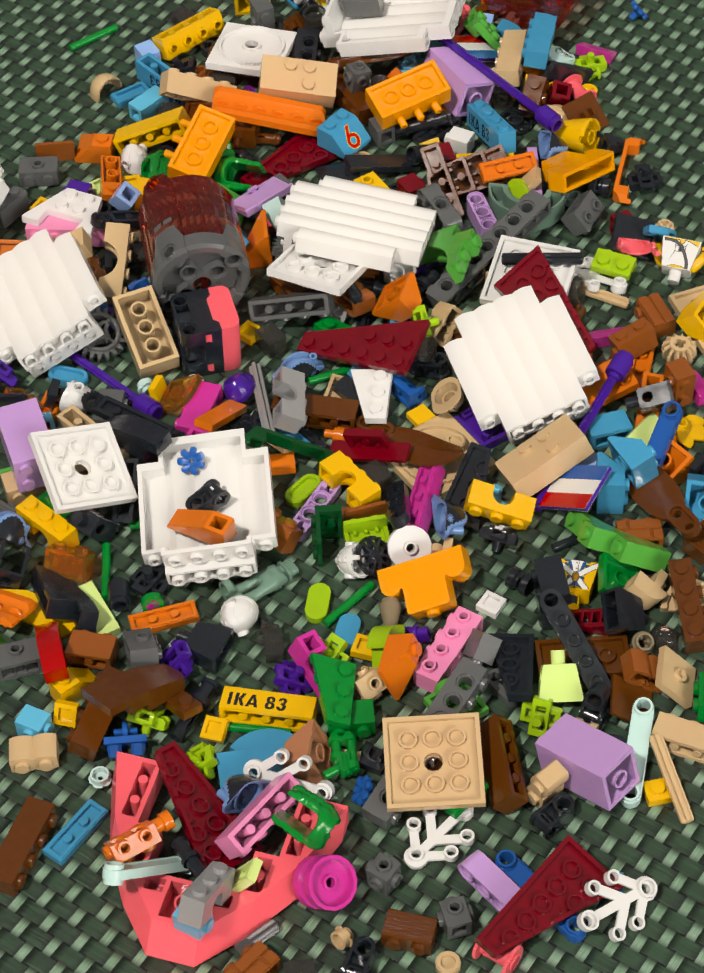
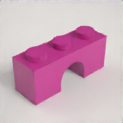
M314 629L297 637L287 651L296 665L304 668L303 675L319 698L320 693L318 685L314 681L313 675L315 672L313 664H310L309 656L312 652L324 655L327 647Z

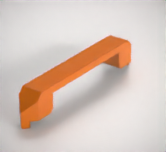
M631 137L625 140L613 188L612 200L617 203L631 204V199H628L629 187L620 185L627 155H639L641 144L645 145V140Z

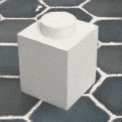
M453 126L451 131L445 135L444 142H450L455 155L470 153L474 148L475 132Z

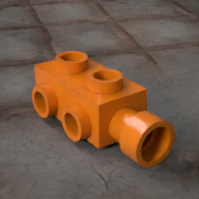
M164 810L157 814V818L136 824L131 829L103 843L102 852L108 861L130 863L135 859V855L141 852L147 853L157 847L156 844L162 841L159 833L162 831L168 832L175 828V822L169 811Z

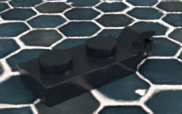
M452 116L453 125L446 124L439 126L438 129L429 128L422 130L412 137L413 142L420 146L419 143L439 137L441 142L453 126L461 127V119L458 116Z

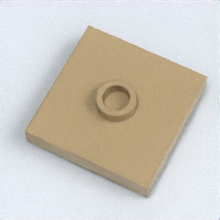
M664 645L659 648L655 686L683 708L692 707L696 668Z

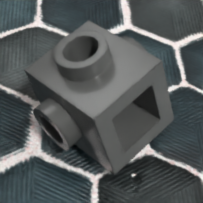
M363 61L348 63L343 74V83L351 93L365 91L369 87L372 77L371 69Z
M379 852L375 859H370L365 868L367 886L386 897L390 895L394 888L398 887L403 877L401 875V863L395 857L387 856Z
M451 896L443 901H439V912H436L435 915L438 919V926L443 927L447 940L472 934L471 919H474L473 910L470 904L466 905L464 896Z

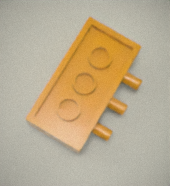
M434 59L365 89V101L382 130L399 124L401 129H405L408 126L406 120L416 116L418 121H423L425 119L423 113L430 109L439 114L442 111L440 105L449 102L451 99V88Z
M199 104L191 121L181 119L180 126L187 129L183 137L177 134L173 135L172 141L178 143V147L175 152L168 149L164 152V157L171 159L167 166V177L203 192L235 131L236 118Z

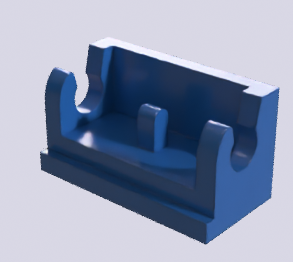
M393 374L391 394L408 409L427 399V394L423 392L425 390L423 386L417 388L404 376Z

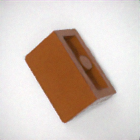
M72 140L35 143L36 157L58 156L59 161L75 160V142Z
M381 499L379 502L358 507H342V522L350 519L371 517L373 515L386 514L387 516V503Z

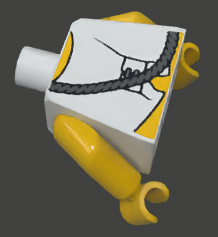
M665 235L662 242H655V248L661 255L655 256L653 254L656 264L662 267V273L668 275L667 283L670 285H679L680 277L690 278L692 273H696L704 265V247L701 251V242Z

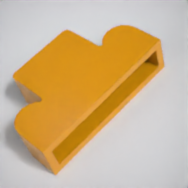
M590 149L585 154L570 151L561 152L541 162L543 181L548 182V189L550 191L567 193L614 171V151Z
M460 544L378 570L377 575L382 593L387 597L398 598L399 602L405 600L408 614L419 620L426 617H438L441 615L440 613L457 607L452 581L465 582L472 574V566L468 550Z

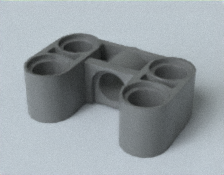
M433 183L417 190V206L437 210L435 231L457 224L459 229L462 230L463 222L460 214L456 212L438 183Z

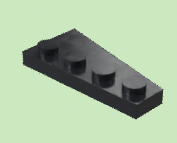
M474 442L470 443L445 497L446 500L455 503L463 509L468 488L473 479L487 482L491 457L490 448ZM465 511L467 522L464 525V529L478 534L481 516H472Z
M488 633L502 640L495 657V662L508 702H532L534 634Z

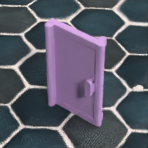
M273 176L260 185H254L249 188L248 192L227 203L230 211L235 210L246 217H250L263 209V204L277 196L282 198L290 193L293 183L287 184Z

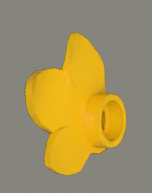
M697 415L683 417L676 431L677 440L690 449L694 441H704V419Z

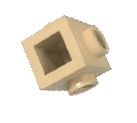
M362 666L355 671L353 691L355 700H375L387 688L377 673V667Z

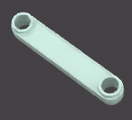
M646 697L638 698L635 701L630 721L627 744L634 749L640 781L627 793L634 794V798L624 796L620 800L621 804L628 809L636 808L642 798L650 745L649 737L651 736L654 718V705ZM646 708L648 711L641 712L639 709Z
M179 856L130 863L106 861L102 869V879L105 885L120 886L123 885L124 880L175 872L191 874L188 868L183 867Z

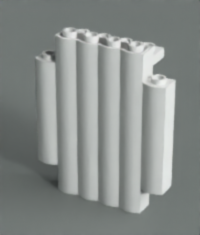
M330 0L329 5L326 7V12L322 16L323 29L319 35L320 42L323 43L324 48L336 47L341 57L425 52L429 49L430 40L452 39L454 37L455 28L458 25L466 0H384L385 5L382 17L346 18L342 0Z
M326 175L323 180L320 179L319 184L300 180L295 185L292 184L290 195L287 194L285 205L281 206L280 214L275 218L274 227H277L276 236L282 237L280 245L283 246V252L293 242L296 243L295 252L390 273L394 262L419 266L435 226L437 210L417 206L418 195Z
M43 229L33 234L29 240L17 244L12 251L0 255V360L9 364L17 358L19 363L34 378L104 335L102 328L92 317L90 311L106 302L107 299L79 243L70 232L64 233L54 240L50 233Z
M531 285L525 286L512 294L501 296L492 303L483 304L474 311L463 313L454 319L462 338L452 340L443 347L481 431L491 429L502 423L508 440L513 447L531 438V434L544 429L565 413L571 420L582 418L587 414L590 406L582 387L591 385L595 381L600 380L560 295L549 297L539 303Z
M244 428L171 438L172 443L158 456V462L137 465L142 557L146 565L159 566L161 563H164L165 575L169 585L183 586L191 581L205 583L213 578L227 580L235 575L249 577L258 572L256 549L269 551L278 546L268 447L247 449ZM190 447H196L197 453L200 451L204 453L205 458L202 461L205 462V466L202 469L198 467V474L192 475L190 470L186 474L181 471L183 465L177 464V458L182 457L180 454L181 450L186 449L189 452ZM216 479L220 482V487L230 493L229 502L217 512L234 518L237 534L232 542L210 545L169 529L167 524L177 509H187L185 503L189 496L199 490L208 480Z

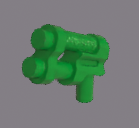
M345 731L343 736H340L338 732L330 734L328 746L332 750L330 761L334 766L322 771L325 780L339 773L340 777L344 778L360 771V763L357 759L356 751L357 740L352 731ZM341 746L347 747V751L342 752Z

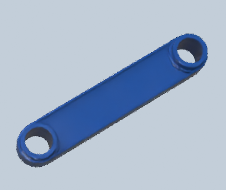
M668 401L664 404L648 442V445L650 444L657 454L655 458L659 463V467L663 465L683 418V409L675 401ZM672 410H677L674 414H669Z
M502 850L495 858V865L517 884L519 888L534 873L511 850ZM577 913L554 925L571 943L582 942L587 933L582 930H571V928L579 929L577 926Z

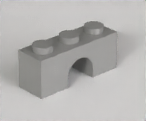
M281 366L272 378V394L282 398L273 409L274 428L296 434L301 427L305 426L307 422V415H305V407L307 405V399H305L307 388L305 373Z
M212 861L182 893L177 921L201 930L211 918L214 904L222 906L231 896L236 869L227 866L223 862Z

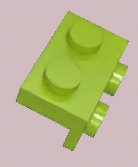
M598 248L590 265V271L611 277H623L626 281H629L632 272L636 271L637 258L628 254L624 255L613 252L609 249Z
M386 514L343 521L344 541L360 542L364 537L376 536L381 537L384 543L387 542L390 534L387 527Z

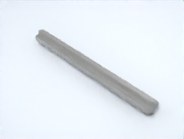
M252 362L251 366H249V371L253 375L256 384L254 394L261 427L275 431L261 364Z

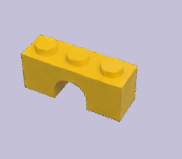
M340 450L319 462V477L332 490L340 485L350 486L347 488L346 503L351 508L381 501L382 491L379 484L373 482L364 470L359 469L351 458L345 456Z
M473 479L468 488L463 507L464 511H467L472 516L489 518L494 523L508 524L517 530L527 529L532 520L536 498L516 492L510 500V504L503 505L494 499L493 491L495 485Z
M32 494L15 507L16 513L24 519L26 524L31 526L29 532L34 535L40 530L45 535L49 547L62 557H65L80 545L77 528L69 524L59 514H55V511Z

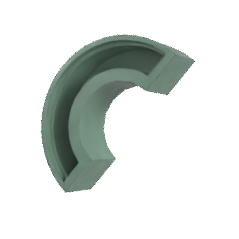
M489 182L488 204L496 220H501L507 214V211L514 207L520 199L510 193L507 184ZM547 189L543 196L551 201L552 213L531 233L551 227L562 218L566 210L567 193H559Z

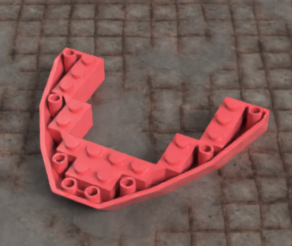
M117 751L111 790L110 839L131 829L134 825L149 819L164 782L156 760ZM325 801L333 804L341 822L330 831L331 838L327 840L323 849L314 850L308 848L304 843L298 842L287 833L280 856L255 851L253 858L257 857L263 861L256 882L240 893L232 891L231 896L222 906L214 904L212 909L213 928L208 934L205 933L201 941L175 929L172 919L174 911L180 904L182 893L193 881L165 874L124 880L123 885L118 886L122 904L145 955L195 967L235 945L238 941L272 919L297 899L292 886L293 873L297 865L305 857L313 854L332 855L342 843L349 823L348 806ZM299 802L294 818L313 830L317 823L318 815ZM162 832L159 833L162 841L156 844L157 847L150 852H141L135 855V859L132 862L157 859L164 844Z

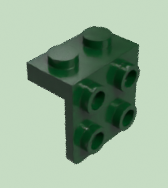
M341 504L316 505L315 515H311L313 560L318 559V566H323L321 540L343 538Z

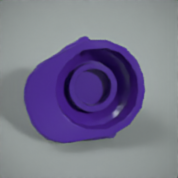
M236 373L225 380L223 384L225 398L239 403L246 401L252 395L256 385L253 375L250 373Z

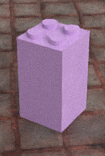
M449 47L429 48L424 63L434 59L449 84L451 99L443 105L449 108L455 117L467 116V104L474 103L476 100H483L489 104L496 83Z
M36 397L0 407V438L19 493L45 486L28 440V435L31 432L48 430Z
M567 713L557 720L535 742L541 769L554 759H557L569 772V779L564 783V787L608 811L640 781L632 746Z

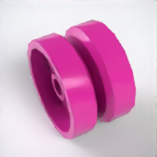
M313 854L305 857L297 865L293 873L292 886L299 902L307 908L336 911L346 907L352 901L357 890V876L351 863L342 856Z

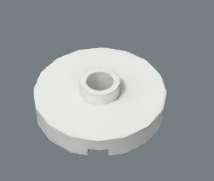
M406 525L400 529H395L387 541L388 555L395 565L431 554L432 543L429 535L422 528L415 525ZM413 544V550L407 551V545Z

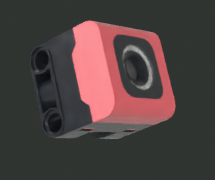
M215 286L172 295L170 305L174 324L173 338L180 356V365L184 376L187 378L192 374L205 376L239 368L242 364L239 317L229 289L225 286Z

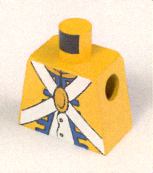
M562 559L571 594V604L568 607L570 610L578 609L579 603L588 604L590 602L598 579V563Z

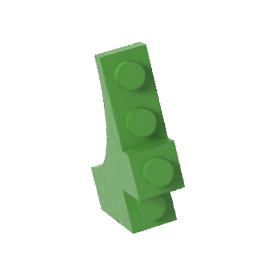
M457 224L432 232L420 264L446 262V270L455 284L463 282L471 258L479 255L482 246L481 237L476 234L473 228L462 231Z
M570 511L566 516L564 526L578 536L577 540L586 548L609 553L621 563L658 572L660 569L665 571L672 553L663 546L621 531L585 511Z

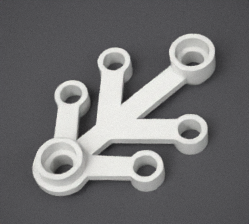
M584 257L583 263L577 265L571 285H580L582 279L587 285V289L592 292L599 291L601 282L611 285L610 290L615 294L621 295L626 293L628 284L625 278L615 277L611 279L598 275L600 273L590 271L593 257Z
M280 748L274 755L264 761L258 759L249 760L244 765L243 773L272 781L275 777L287 772L294 775L299 771H307L312 766L313 761L310 756L302 755L295 763L279 772L268 770L276 764H284L289 760V751L285 748ZM279 753L284 754V756H285V759H284V760H282V759L279 758V756H278ZM301 760H305L308 766H303ZM251 769H256L258 775L253 774ZM295 778L300 785L304 786L308 791L316 793L325 801H328L335 793L334 785L328 780H322L318 784ZM319 789H323L326 792V796L321 795ZM291 807L287 811L290 815L294 816L295 810Z
M474 807L466 809L457 819L449 816L437 829L435 821L437 810L431 812L422 810L426 819L427 839L421 845L419 840L421 821L416 817L409 818L406 822V829L410 835V847L404 853V861L407 866L414 870L423 868L429 861L455 862L458 859L459 850L454 845L470 846L474 843L475 835L470 829H464L460 834H446L459 821L466 822L471 820L474 815ZM411 824L418 825L415 828L410 827ZM464 836H470L471 838L467 840V839H464L463 837H464ZM448 845L444 851H430L434 846ZM454 852L455 855L450 856L447 853ZM413 855H420V857L415 858Z
M611 869L604 874L605 883L609 886L620 884L631 889V891L624 894L601 885L597 880L587 882L584 886V891L588 896L599 895L612 900V902L596 911L586 910L581 912L577 917V926L584 932H590L599 926V920L618 910L615 926L609 930L608 935L611 941L620 942L626 937L625 926L630 903L637 900L635 915L629 918L628 926L632 931H639L645 927L644 917L647 902L656 896L657 884L652 878L647 876H641L635 880L620 874L616 869ZM610 873L614 875L615 881L610 879ZM591 884L595 886V892L591 890ZM642 886L645 887L646 893L643 892ZM583 918L587 919L588 926L585 925ZM635 919L638 920L639 927L634 924ZM615 930L620 933L619 938L615 936Z

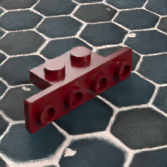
M345 428L342 435L345 440H333L330 450L334 453L340 450L345 456L350 457L352 461L406 463L412 446L409 442H391L384 429Z

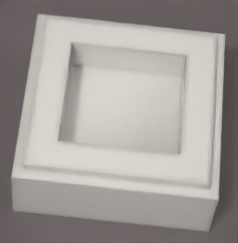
M487 590L476 604V610L496 619L507 604V599Z

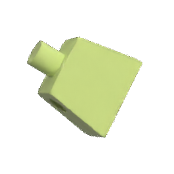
M551 650V665H541L537 696L549 700V698L553 699V702L583 701L584 697L576 663L565 664V650Z

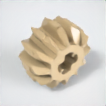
M674 333L672 337L667 336L665 341H663L661 348L663 360L670 362L685 357L688 363L692 364L693 359L697 355L696 341H693L691 336L685 337L683 333L681 336H678Z

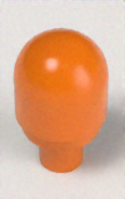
M338 426L334 430L325 429L324 437L332 438V441L345 440L342 435L346 427Z

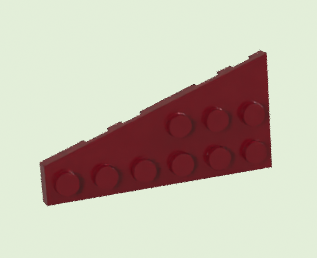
M298 133L261 162L266 175L248 172L240 179L242 184L258 186L278 173H281L288 179L339 157L318 146L317 137Z
M537 245L494 284V288L504 296L512 294L522 287L531 285L539 303L549 297L560 295L590 355L596 349L595 343L582 324L575 308H573L559 280L550 268L547 259L542 254L539 245Z
M428 319L305 332L296 350L298 352L316 353L317 358L407 376L431 323Z
M175 740L156 750L154 754L155 760L193 851L199 853L201 856L200 860L206 868L212 861L223 862L227 866L237 869L253 859L255 851L263 852L264 848L259 842H255L251 846L252 850L245 857H236L229 860L214 841L238 816L235 813L224 814L222 812L224 802L216 795L217 791Z
M567 835L474 941L492 958H495L605 898L599 895L588 896L584 891V886L587 882L597 880L601 885L617 891L621 890L624 886L620 884L607 885L604 881V874L608 870L571 836ZM610 873V879L615 881V877ZM591 884L590 888L595 892V886Z

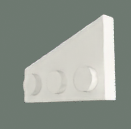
M351 369L365 424H387L393 374L383 370Z

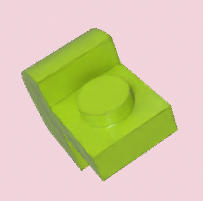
M382 625L371 629L367 639V649L372 650V667H379L387 636L405 634L404 625Z

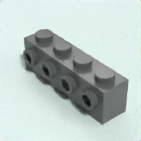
M322 291L254 297L248 301L251 322L268 323L273 319L288 321L293 317L307 319L312 315L327 317L335 310L333 294Z

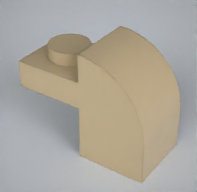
M660 569L649 578L640 570L626 582L624 589L642 599L643 610L651 609L668 594L663 590L666 586L664 582L668 574L663 569Z

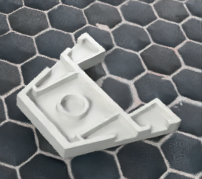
M66 188L22 215V222L39 226L50 215L78 223L79 225L75 229L83 227L92 239V232L95 230V227L90 224L91 215L94 212H100L103 204L102 197Z

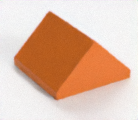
M672 441L661 468L678 485L685 482L694 457L675 441Z

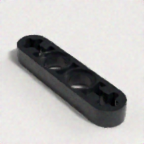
M399 480L389 485L386 490L387 515L393 529H400L411 520L409 490L404 481Z

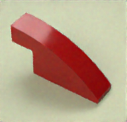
M55 620L35 626L36 642L46 684L68 679V663L58 621Z

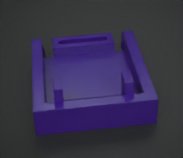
M471 407L460 412V417L458 415L453 417L479 445L492 449L508 440L502 423L491 429L481 431Z

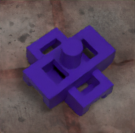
M0 360V382L13 390L17 385V377L14 376L13 368Z
M173 640L171 647L163 651L162 659L159 660V664L169 665L181 672L184 680L193 671V659L190 658L193 654L187 641Z
M287 660L274 666L276 677L273 679V683L279 686V693L301 695V693H309L312 689L303 675V667Z

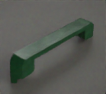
M260 426L254 427L245 434V443L248 446L260 448L266 442L317 459L318 467L320 461L334 454L332 450Z

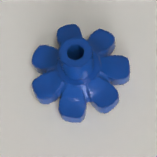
M634 0L630 2L633 11L628 16L633 21L638 16L646 20L648 15L643 12Z
M190 447L189 452L186 449L181 450L180 454L182 457L177 458V464L183 465L181 471L186 474L190 470L192 475L198 474V467L202 469L205 466V462L202 461L205 458L202 451L197 453L196 447Z
M365 775L364 777L359 776L356 779L357 785L353 789L355 794L351 797L352 802L360 806L365 804L374 790L373 782H371L372 777Z

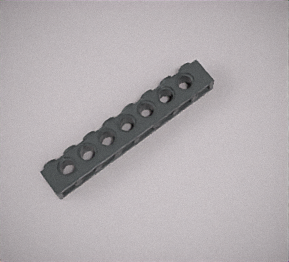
M533 189L524 194L520 201L514 207H511L501 220H497L494 226L481 236L482 246L479 255L471 258L463 282L455 284L448 271H445L438 281L427 288L425 292L427 304L432 308L440 301L455 306L459 304L485 278V272L490 269L501 235L525 239L552 213L551 201Z
M463 656L424 715L466 713L467 710L471 711L476 704L478 693L480 691L484 692L488 686V669ZM462 685H469L471 688L463 690L460 687ZM451 703H455L458 705V707L449 708L448 705ZM436 757L427 759L425 767L427 769L430 766L433 768L439 759ZM384 774L363 805L362 814L363 818L388 831L391 825L395 826L398 823L402 813L387 812V804L384 803L387 799Z

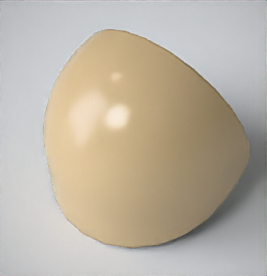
M110 73L97 75L91 82L90 97L98 103L100 101V92L105 84H112L121 88L122 82L117 76Z

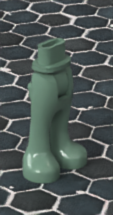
M291 560L284 563L279 561L277 566L275 564L269 565L240 584L234 585L229 579L219 582V589L225 601L231 597L242 595L248 596L256 602L265 595L281 589L283 585L292 580V576L299 573V569Z

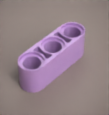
M475 191L467 195V215L477 235L481 237L494 226L497 220L481 192Z
M480 850L473 852L457 866L462 877L498 912L502 910L520 889Z

